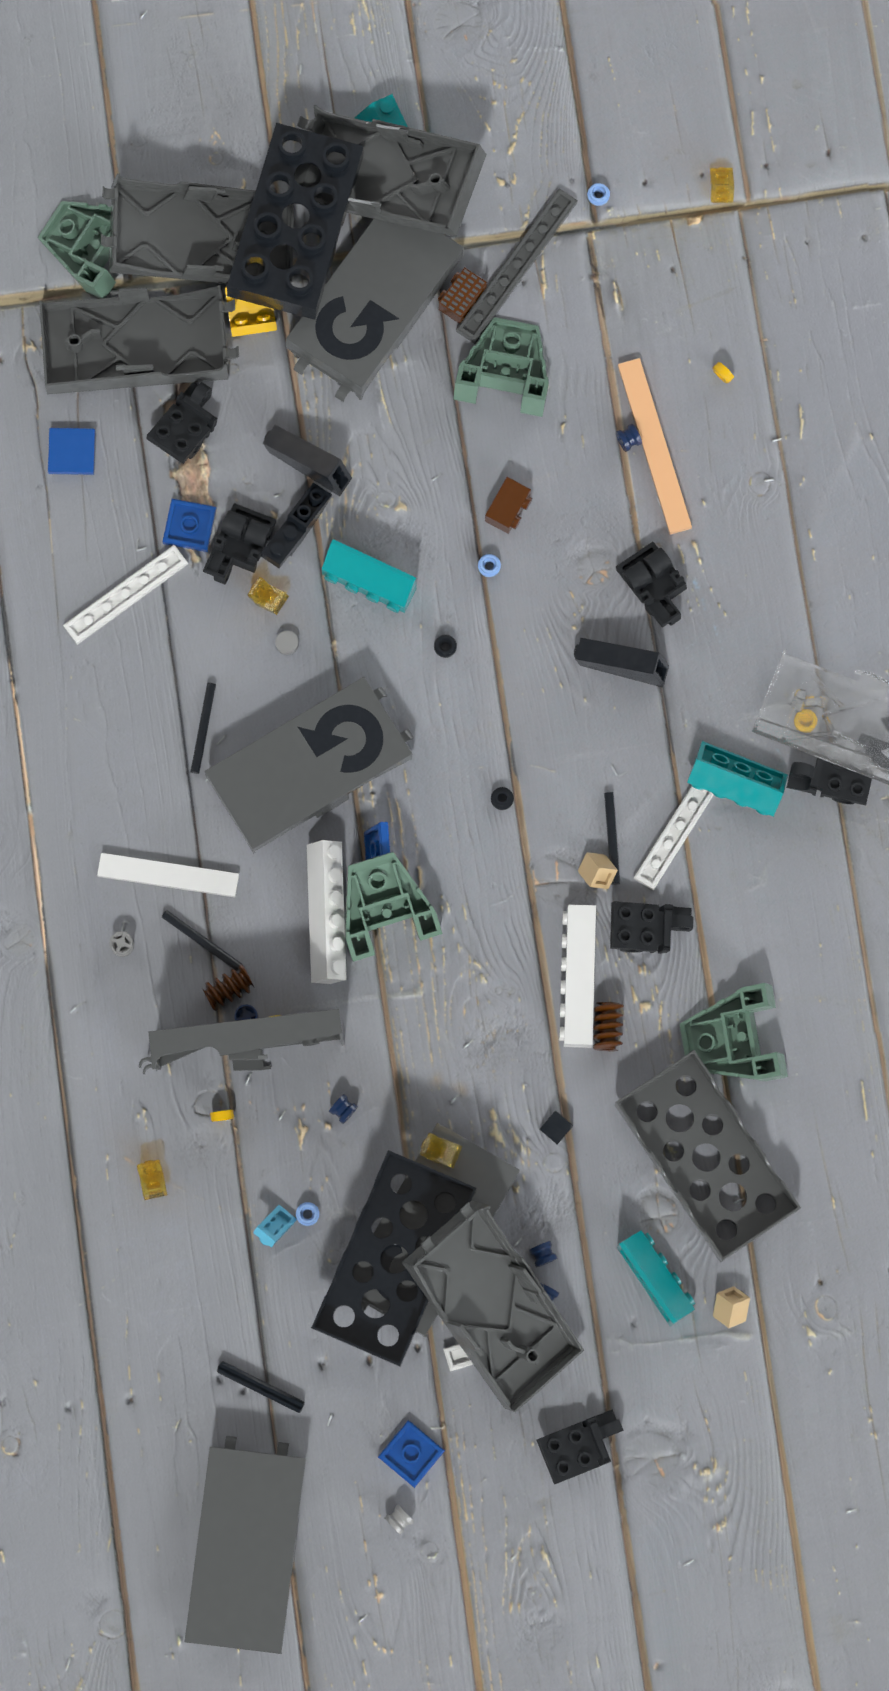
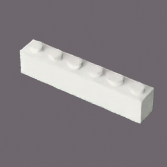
M321 840L307 844L311 983L333 984L346 980L342 842Z
M568 905L567 911H563L562 925H567V934H562V948H566V957L561 958V971L566 972L565 980H561L560 994H565V1003H560V1017H564V1027L559 1029V1041H564V1047L592 1048L596 905Z

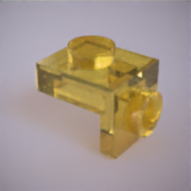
M710 168L711 203H732L734 199L732 168Z
M261 577L252 585L248 593V597L257 606L275 615L279 613L289 597L286 592L268 584Z
M428 1133L427 1138L422 1143L420 1155L433 1162L454 1169L462 1146Z
M148 1160L138 1164L137 1170L140 1176L144 1200L168 1195L160 1160Z

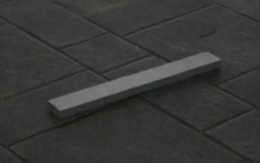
M560 188L557 190L457 327V333L474 344L477 342L576 206L578 200Z

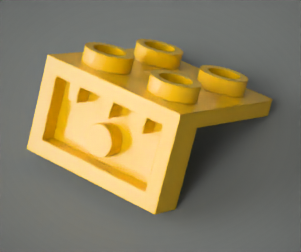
M226 286V287H225L226 301L229 302V301H232V300L235 299V298H231V297H228V296H227V286ZM235 299V310L228 312L232 337L277 330L274 309Z

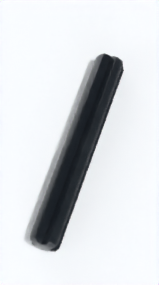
M221 1361L217 1368L219 1374L297 1413H300L305 1405L304 1401L224 1361Z

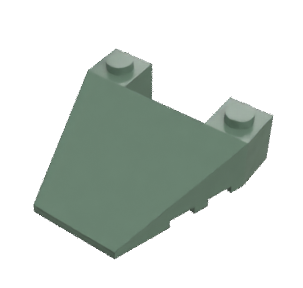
M61 201L37 238L87 293L97 298H106L116 283L110 273L104 268L109 260L110 247L101 245V234L110 237L111 207H108L106 204L93 206L88 205V203Z
M494 317L480 336L478 343L471 348L465 361L463 360L459 365L453 400L476 404L479 387L481 386L521 394L523 396L520 413L543 417L549 380L542 353L543 347L539 326Z
M394 852L348 865L345 940L353 962L375 955L368 932L370 930L412 918L420 941L443 934L436 911Z
M761 983L742 987L734 994L721 999L715 1005L680 1023L685 1056L695 1050L709 1073L759 1081H770L788 1077L784 1054L774 1052L761 1055L754 1012L776 1008L772 985Z

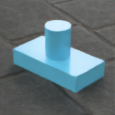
M278 1205L257 1226L253 1233L259 1237L262 1244L272 1248L294 1225L297 1219L282 1206Z

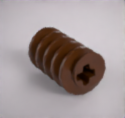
M239 965V973L231 969V977L223 973L222 982L218 978H214L215 986H212L209 982L205 983L206 990H202L214 1011H217L216 1003L224 1007L225 998L230 1002H234L233 994L242 998L241 990L249 994L250 985L254 987L243 965Z
M597 1002L596 1004L600 1006L595 1007L594 1012L600 1015L594 1017V1021L599 1023L594 1026V1031L599 1034L594 1035L593 1040L600 1043L594 1044L593 1049L609 1052L619 1051L616 1049V1046L622 1045L623 1042L616 1040V1037L622 1036L623 1033L617 1031L616 1028L623 1026V1023L618 1022L617 1019L623 1017L624 1014L617 1012V1009L623 1008L624 1005L616 1002Z

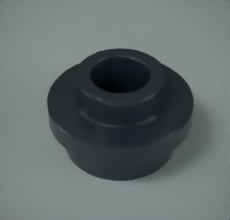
M441 635L435 640L434 650L438 656L448 658L456 652L457 643L452 636ZM447 643L450 648L443 650L441 645Z
M499 787L492 792L491 803L493 807L498 810H507L512 806L514 796L511 790L506 787ZM505 795L507 799L504 802H500L498 796Z

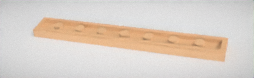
M640 358L618 364L619 373L637 431L642 439V447L669 535L692 529Z

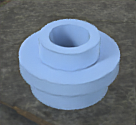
M596 183L588 189L587 197L593 205L601 206L608 202L610 191L604 184ZM599 192L603 196L596 198L594 194Z
M486 554L480 558L478 570L483 576L493 577L500 571L501 563L495 555ZM492 563L494 567L488 570L485 568V565Z
M305 1202L298 1206L296 1218L300 1224L311 1226L319 1219V1209L315 1204ZM306 1210L312 1212V1217L309 1219L303 1216Z

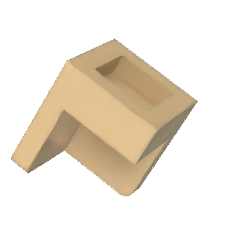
M589 852L586 853L578 869V873L589 887L609 889L618 871L606 855Z
M734 1286L718 1292L713 1317L728 1328L745 1322L750 1297Z

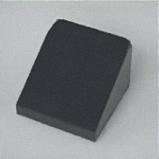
M555 1110L539 1130L558 1145L573 1128V1125Z

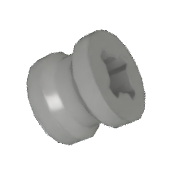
M119 931L111 936L109 944L115 955L125 957L132 953L134 942L128 933Z
M399 1505L394 1508L392 1514H387L384 1517L400 1535L404 1532V1528L407 1525H411L414 1522Z

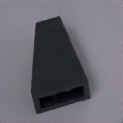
M274 425L272 430L268 431L265 435L263 445L270 454L336 495L341 496L352 480L350 473L340 458L285 429Z
M580 638L579 644L574 649L575 660L580 666L664 687L669 665L659 652Z

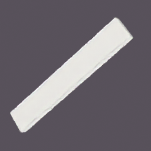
M175 545L171 546L63 625L78 645L187 566L188 562Z
M691 786L634 876L635 880L654 891L714 796L712 792L704 789L698 790Z
M101 853L97 874L98 877L228 897H236L239 879L238 873Z

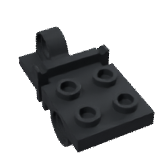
M192 382L184 393L181 392L177 396L176 405L173 403L147 434L146 439L182 464L188 458L192 459L201 448L203 440L209 437L210 432L212 433L217 425L218 418L202 408L211 398L212 388L203 382L199 385Z
M234 503L224 518L221 532L213 544V549L203 572L214 576V581L224 585L229 579L233 565L255 573L257 561H259L261 552L265 548L275 527L276 519Z
M651 542L616 566V571L641 603H645V609L648 614L652 615L662 628L667 624L672 626L681 620V613L671 599L686 590L687 585L684 577L680 576L678 570H675L669 556L662 548H658L654 542Z
M820 746L815 767L803 762L792 763L786 788L811 793L813 796H816L817 790H820V797L822 798L825 796L842 804L853 805L856 803L866 806L875 768L866 757L851 761L853 754L831 750L830 755H825L827 747Z
M613 901L611 903L610 949H620L622 952L629 953L643 951L650 953L658 951V954L667 953L670 951L671 930L686 932L693 930L694 917L691 916L692 908L675 907L672 904H665L659 907L656 904Z
M613 1409L536 1440L554 1485L611 1462L603 1439L624 1431L620 1420L616 1419Z

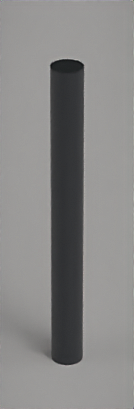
M207 683L190 771L194 774L200 773L216 688L214 683Z
M613 792L604 793L609 860L618 870L611 885L620 884L614 794Z
M168 910L163 913L162 918L231 968L236 971L239 970V965H242V963Z

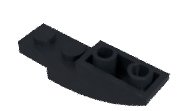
M313 482L288 514L287 520L263 549L261 557L280 569L309 533L331 499L332 494Z

